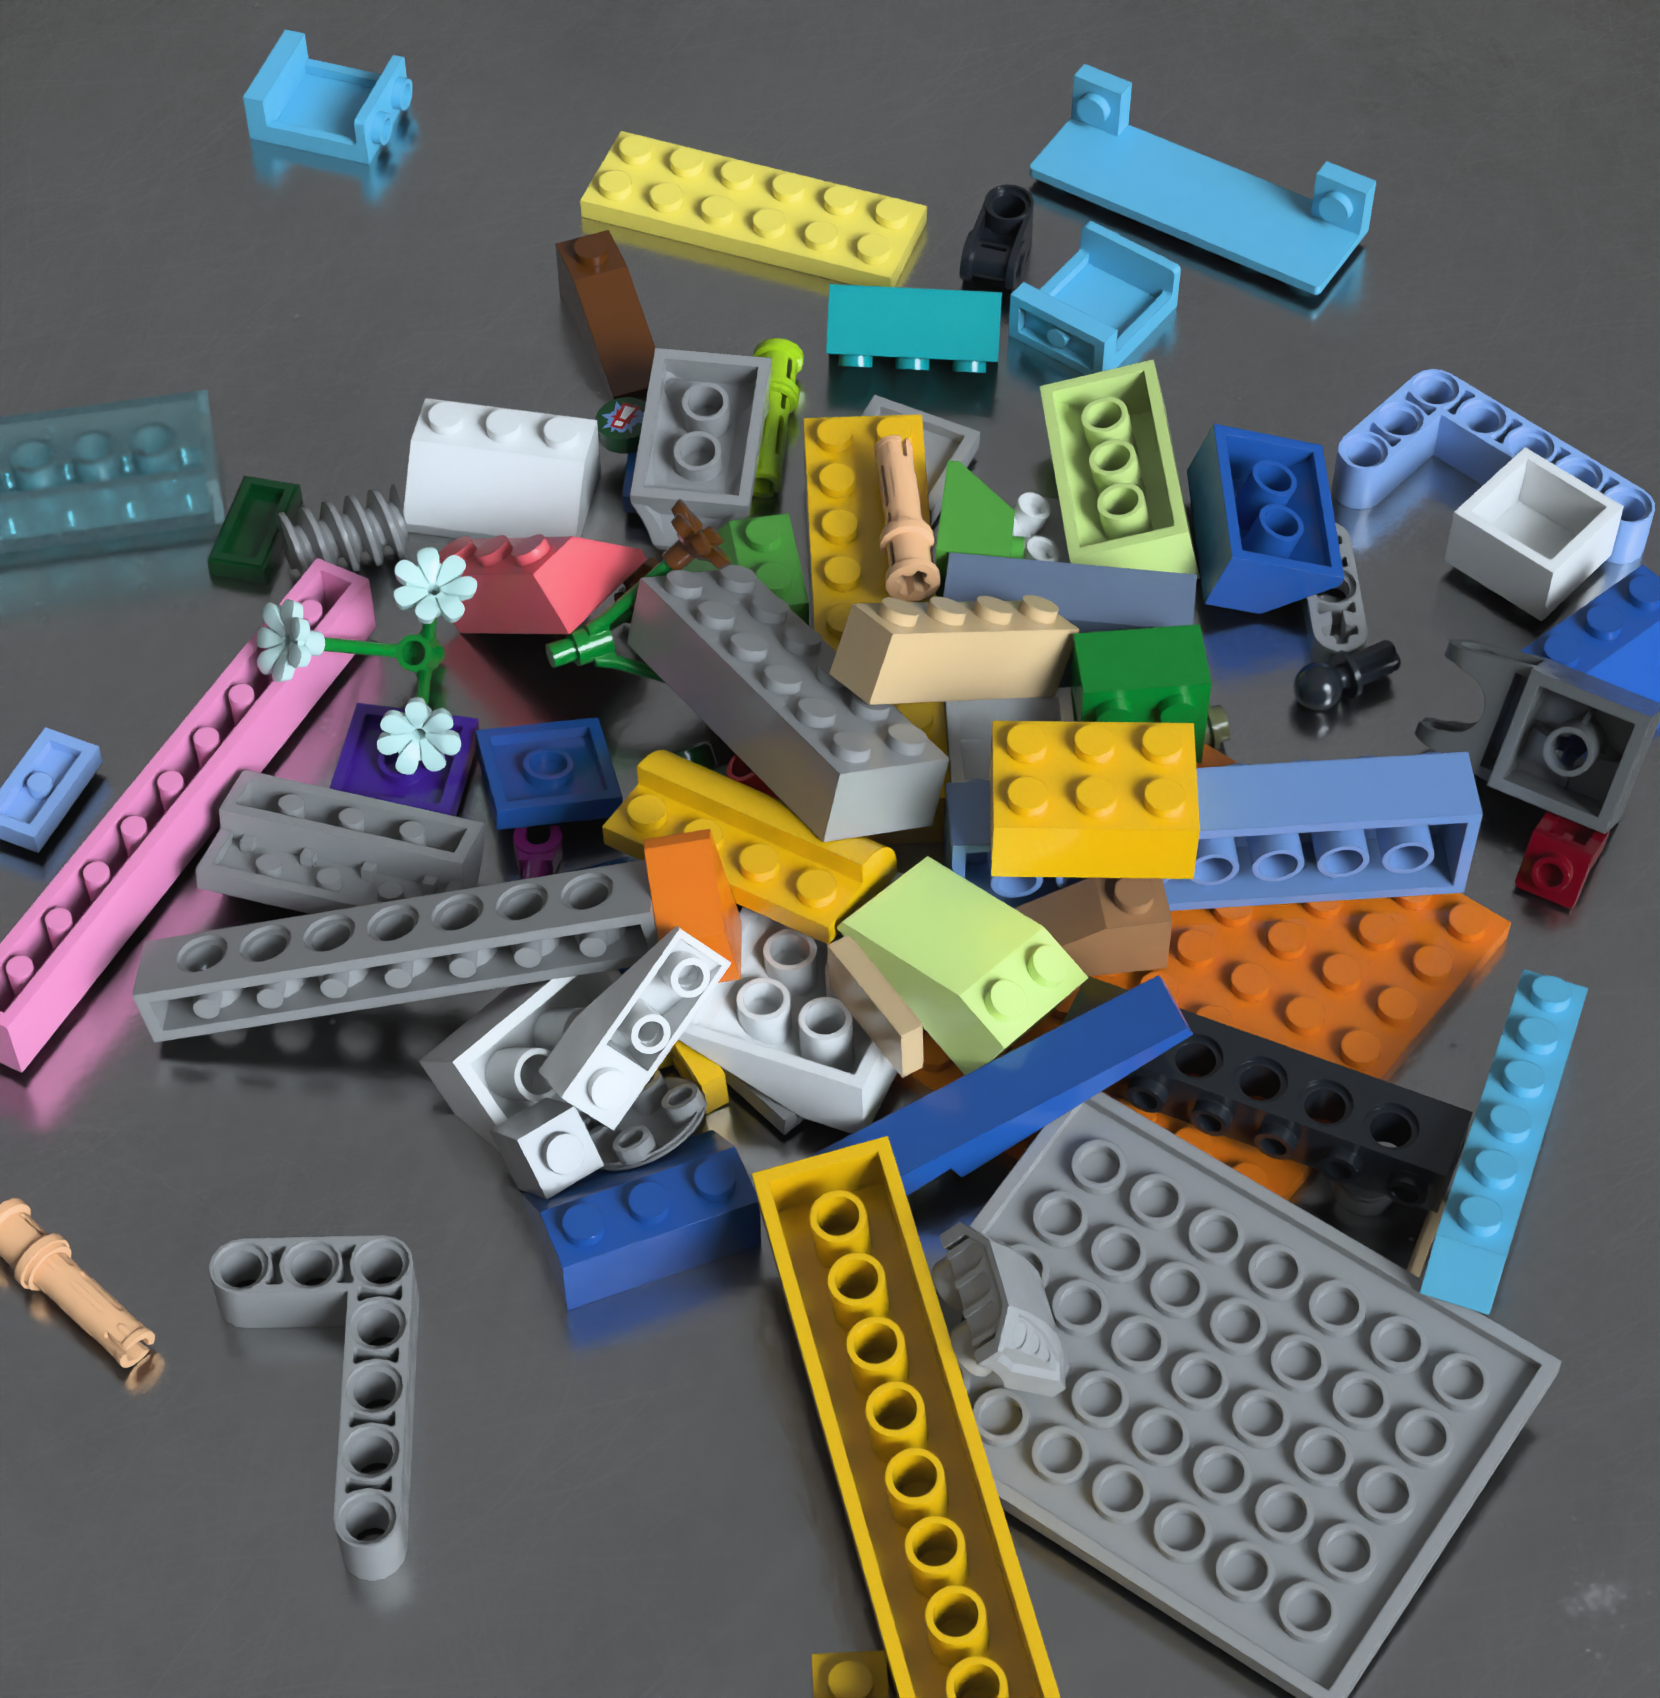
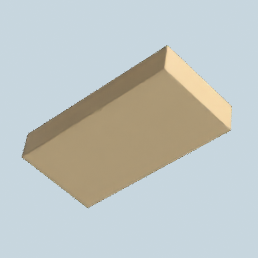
M847 935L827 945L829 982L832 991L902 1078L922 1068L924 1062L922 1022L853 938Z

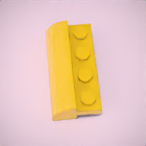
M667 750L654 751L636 766L638 785L602 826L605 845L639 860H645L644 839L710 829L736 904L828 945L839 933L837 927L840 923L887 888L897 874V858L891 848L864 836L822 842L783 801Z

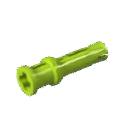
M781 338L761 341L754 348L753 357L772 359L769 411L764 422L753 495L760 498H770L774 496V491L776 493L781 491L788 417L798 406L800 392L795 382L796 375L802 370L804 355L797 344Z

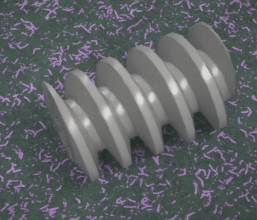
M394 484L391 485L389 490L388 503L377 489L368 490L365 509L354 495L345 496L342 515L330 500L321 502L318 521L307 506L298 508L296 526H293L284 512L276 513L279 533L291 570L297 569L301 576L317 558L337 566L338 558L343 557L353 572L359 571L361 552L367 551L376 566L382 565L384 547L389 545L399 560L406 559L408 532L401 502Z

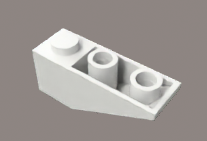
M676 926L576 1016L538 1070V1073L561 1098L614 1131L728 969L731 962Z

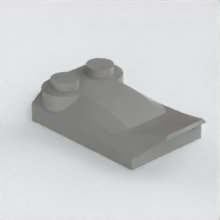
M655 348L630 499L632 506L648 530L652 545L656 548L667 550L679 539L677 531L671 524L674 518L671 508L678 499L683 500L688 508L700 519L703 530L710 526L718 531L727 522L745 519L750 514L764 422L769 411V390L772 376L771 358Z

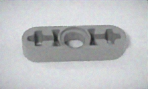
M1337 523L1335 524L1344 580L1340 586L1335 588L1342 591L1346 598L1339 602H1327L1315 594L1301 599L1310 654L1315 662H1324L1331 665V657L1335 652L1344 650L1350 655L1364 649L1368 635L1351 537L1348 531ZM1340 624L1339 631L1343 644H1337L1334 636H1330L1332 625Z

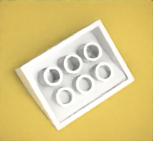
M897 872L890 884L900 878L903 873ZM742 907L739 912L742 920L741 979L717 983L678 1040L802 1118L851 1134L869 1126L876 1116L897 1071L830 988L828 944ZM840 931L831 943L844 937Z

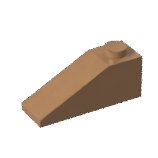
M1088 878L1014 908L1045 927L1087 976L1167 968L1172 917L1163 879Z

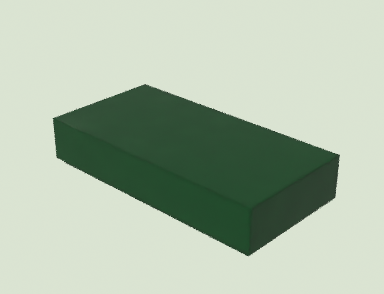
M244 476L207 559L209 574L267 584L283 546L276 513L284 512L290 522H293L302 501L300 485Z

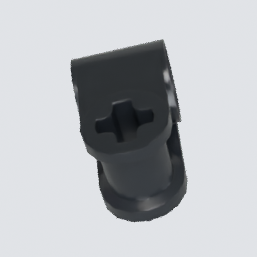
M1005 184L993 188L985 196L974 228L969 232L964 244L959 271L961 280L970 281L973 277L1005 283L1007 290L1015 291L1018 288L1027 255L1032 247L1034 199L1025 188Z

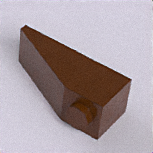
M605 230L556 243L559 293L611 400L622 397L638 399L646 397L655 345L628 267L610 231Z

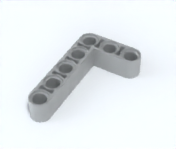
M385 1235L243 1238L229 1241L218 1248L209 1264L210 1278L219 1311L228 1323L241 1328L346 1326L333 1519L342 1560L348 1571L359 1579L370 1581L385 1579L395 1573L404 1562L408 1540L419 1292L411 1251L403 1241L396 1237ZM388 1276L396 1277L395 1280L389 1283H373L379 1278ZM312 1279H326L324 1282L318 1285H304L306 1282ZM256 1280V1282L246 1287H234L242 1281ZM377 1338H394L393 1341L386 1345H369L370 1342ZM385 1399L391 1401L390 1404L380 1409L364 1408L374 1400ZM384 1463L388 1465L386 1469L376 1474L360 1473L363 1468L370 1464ZM379 1528L385 1530L384 1534L375 1540L361 1541L355 1539L366 1529Z

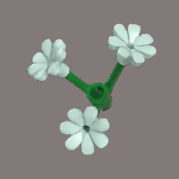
M426 547L418 551L417 567L408 560H401L395 566L396 579L403 585L394 591L395 603L400 610L416 608L417 621L423 623L422 630L418 635H408L398 644L327 638L320 631L310 630L309 622L303 619V605L290 599L284 600L282 606L269 602L263 607L262 617L270 628L261 627L257 633L258 647L267 649L261 652L257 658L258 668L265 675L272 674L274 682L291 680L295 668L307 667L311 656H320L323 651L397 658L401 667L414 672L417 677L415 697L409 699L405 713L396 710H389L385 713L380 723V727L384 732L380 734L377 741V748L382 754L399 753L395 767L398 772L406 775L413 774L417 769L418 761L421 760L429 771L441 770L446 765L444 754L455 755L461 747L459 733L449 730L454 724L451 713L444 708L432 711L428 706L430 681L433 670L440 665L445 657L444 648L436 636L437 617L441 615L451 623L458 621L465 611L461 601L473 597L477 589V581L471 576L461 577L466 567V563L461 557L451 555L441 564L439 563L438 551L433 547Z

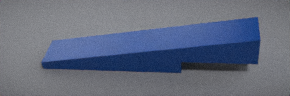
M1158 975L809 1157L888 1136L906 1196L950 1169L955 1171L960 1177H964L1187 1039L1193 1033L1165 981Z

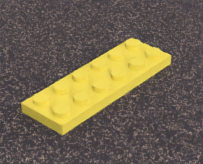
M624 131L619 133L580 200L581 217L860 286L895 287L927 223V206Z

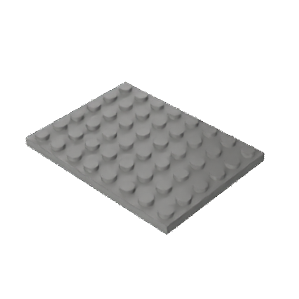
M1099 1092L1043 1127L970 1225V1227L980 1233L1004 1242L1013 1250L1021 1253L1039 1272L1064 1352L1066 1389L1054 1397L1005 1388L1003 1380L994 1371L985 1377H979L966 1370L957 1359L1002 1508L1296 1698H1347L1558 1375L1562 1362L1477 1311L1420 1294L1423 1283L1421 1278L1103 1092ZM936 1290L951 1339L952 1329L967 1318H964L963 1312L951 1308Z

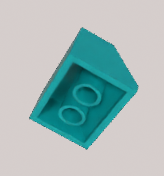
M829 284L826 354H839L838 366L872 367L873 356L896 357L895 369L929 370L930 359L952 360V371L986 373L987 362H998L1002 292Z

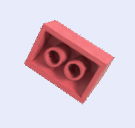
M542 534L524 538H507L505 535H500L494 538L471 539L469 536H463L447 544L439 553V563L441 564L451 555L461 557L466 563L461 577L471 576L477 581V589L473 597L461 601L465 607L463 616L458 621L453 622L459 633L570 634L647 560L642 549L574 536L544 537Z

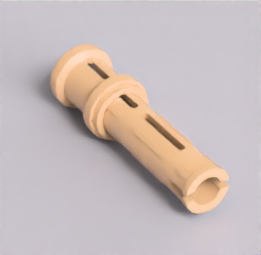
M890 435L880 439L874 446V458L876 459L882 508L886 523L879 536L880 551L888 559L889 569L885 574V588L893 598L902 599L907 602H916L929 598L940 586V572L937 566L932 563L930 554L934 547V533L921 516L912 444L909 439L905 438L901 447V436Z
M12 1198L0 1204V1256L15 1269L14 1278L25 1289L41 1290L46 1293L83 1330L101 1344L123 1368H128L139 1362L150 1350L140 1340H143L147 1345H151L155 1341V1334L135 1319L115 1298L71 1259L69 1243L60 1234H48L31 1218V1209L23 1200Z

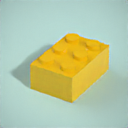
M992 721L990 755L991 876L1194 878L1200 833L1194 723Z

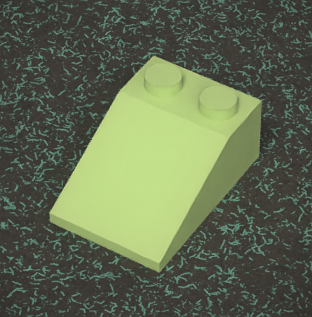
M929 856L925 857L864 904L837 927L844 937L848 935L855 940L922 1022L923 1028L964 1075L996 1060L1052 1013L1088 979V976L1045 927Z

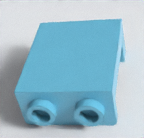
M285 29L243 96L250 139L369 165L379 147L388 143L393 123L400 111H405L409 107L413 93L412 80L407 78L405 58L402 56L392 55L382 74L308 58L305 33Z
M1088 221L1081 228L1078 252L1044 286L1037 289L1023 282L1011 293L1008 335L1084 375L1115 369L1177 307L1181 268L1177 263L1093 221Z

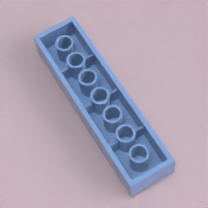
M1426 752L1420 755L1387 757L1366 755L1354 759L1321 761L1300 759L1288 763L1254 765L1235 763L1221 767L1196 768L1200 833L1194 878L1163 879L1170 911L1464 893L1483 815L1469 753ZM972 779L966 782L945 783L943 866L1012 908L1088 879L1080 877L991 876L990 780Z

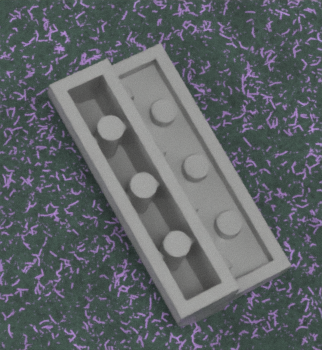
M243 769L219 808L220 830L196 868L197 888L315 914L476 887L483 856L484 823Z

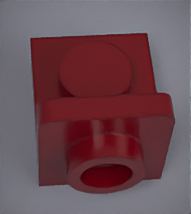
M1547 810L1532 833L1515 879V885L1518 888L1564 907H1574L1579 899L1589 871L1604 849L1611 829L1606 834H1603Z

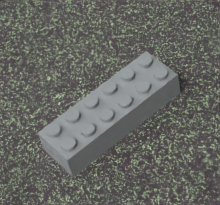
M728 565L721 570L694 573L685 570H674L664 576L640 578L627 644L822 842L932 826L950 758L927 738L924 731L912 724L892 704L869 705L831 676L829 673L836 651L822 639V636L817 631L811 629L795 614L784 600L778 598L762 583L752 570L739 565Z

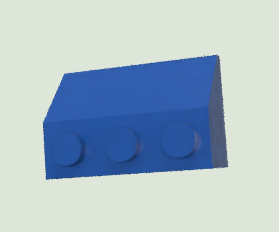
M1213 423L1187 469L1204 604L1261 614L1340 586L1344 580V573L1323 445Z
M1641 565L1520 652L1551 659L1660 703V577L1645 565ZM1573 734L1570 737H1565V741L1574 743L1570 750L1574 755L1580 757L1588 750L1584 740L1578 735Z
M714 1130L687 1138L666 1155L645 1165L620 1171L597 1169L547 1200L527 1192L522 1193L523 1203L567 1311L761 1244V1217L756 1191L736 1147Z

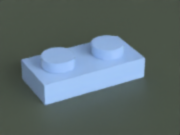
M45 727L0 788V839L39 853L103 763L99 746Z

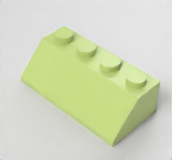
M1154 359L1040 386L1070 562L1074 564L1197 574V579H1199L1200 576L1168 418Z

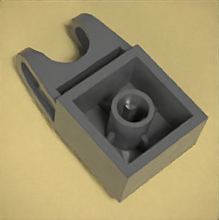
M1449 640L1444 656L1478 682L1485 700L1483 714L1479 721L1474 723L1443 721L1425 717L1422 721L1418 722L1414 733L1416 737L1435 752H1468L1473 774L1487 781V786L1606 834L1621 819L1660 722V703L1548 658L1474 640ZM1573 734L1578 735L1584 740L1588 750L1580 757L1570 752L1574 743L1565 741V737H1570Z

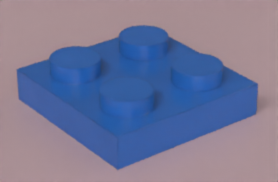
M598 717L475 730V750L497 830L609 818L623 803V796Z

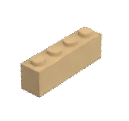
M1025 595L1022 600L1003 601L990 596H979L976 601L957 602L945 597H932L929 602L911 603L902 599L887 597L882 599L881 603L852 604L829 674L869 705L1055 697L1072 651L1073 634L1078 633L1079 628L1058 614L1059 608L1056 604L1035 595Z

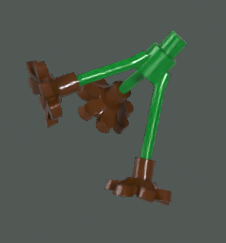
M678 499L671 508L674 515L671 524L677 531L679 539L662 553L664 560L659 562L655 558L648 557L639 569L623 582L625 587H621L614 594L615 602L602 614L586 625L577 627L572 633L566 634V638L546 644V654L551 666L555 668L571 662H575L577 666H582L593 662L596 667L617 669L665 683L647 663L616 655L611 631L623 623L631 624L640 578L664 576L672 570H682L695 558L711 562L720 570L731 564L729 556L723 549L718 547L724 543L720 534L710 526L703 530L700 519L688 508L683 500ZM705 723V727H704V728H706V729H708V730L714 732V731Z

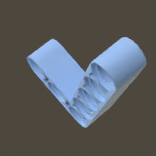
M1437 369L1423 370L1414 375L1341 439L1338 445L1332 482V494L1341 505L1351 509H1368L1379 504L1433 455L1481 485H1484L1526 447L1624 506L1612 554L1606 560L1615 564L1632 563L1641 557L1655 512V503L1651 495L1642 488L1453 374Z

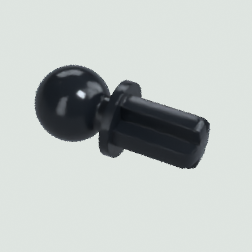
M1389 640L1380 641L1350 655L1346 651L1340 650L1333 653L1331 665L1324 662H1313L1301 668L1294 679V694L1299 703L1305 708L1313 711H1323L1331 708L1338 702L1342 691L1350 698L1361 695L1363 685L1398 670L1401 666V660L1394 644Z

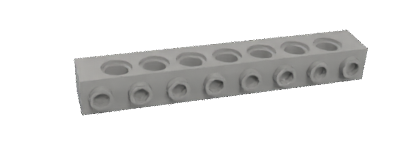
M646 860L144 941L132 997L155 1043L632 967L659 942Z

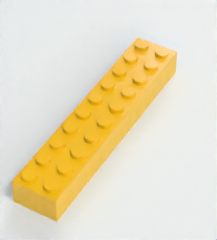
M888 1136L751 1173L761 1216L897 1697L1061 1698Z

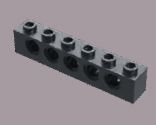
M1088 976V979L1080 986L1063 1024L1129 990ZM1180 1009L1193 1035L1101 1091L1129 1101L1134 1107L1144 1112H1159L1193 1124L1194 1127L1205 1134L1226 1136L1256 1147L1263 1154L1271 1158L1295 1161L1320 1170L1335 1181L1355 1183L1386 1194L1401 1205L1422 1207L1435 1213L1439 1212L1463 1151L1473 1113ZM1185 1073H1195L1201 1075L1202 1077H1192L1186 1075ZM1248 1096H1260L1266 1100H1256ZM1313 1119H1324L1331 1123H1319ZM1378 1142H1388L1396 1147H1386Z

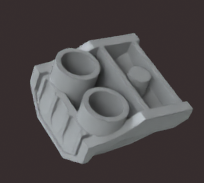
M958 1222L939 1235L943 1248L950 1251L946 1253L944 1258L935 1263L932 1269V1278L941 1298L951 1308L963 1312L964 1318H967L956 1325L951 1332L953 1351L963 1367L979 1377H985L994 1371L1003 1380L1005 1388L1050 1397H1054L1066 1389L1064 1352L1045 1289L1036 1268L1021 1253L1013 1250L1004 1242L986 1236L965 1223Z

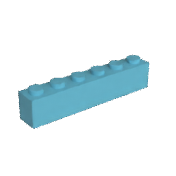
M1523 969L1440 1220L1420 1294L1490 1315L1587 995V987L1566 982L1555 976H1546Z

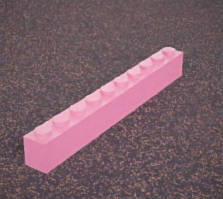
M319 558L312 563L279 604L282 606L286 599L301 603L303 605V619L309 622L310 630L320 631L327 638L366 641L376 629L369 579ZM265 622L261 625V627L270 628ZM257 630L0 943V1063L21 1073L26 1069L220 825L219 808L243 769L258 773L263 771L355 654L323 651L320 656H311L307 667L295 668L291 680L274 682L272 674H263L257 665V658L261 652L267 650L258 647Z

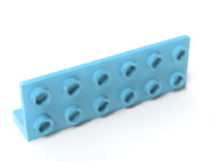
M1084 64L1074 75L1071 118L1030 164L1029 175L1032 178L1313 295H1318L1322 292L1369 231L1376 187L1375 180L1326 161L1316 174L1313 199L1129 125L1132 82Z

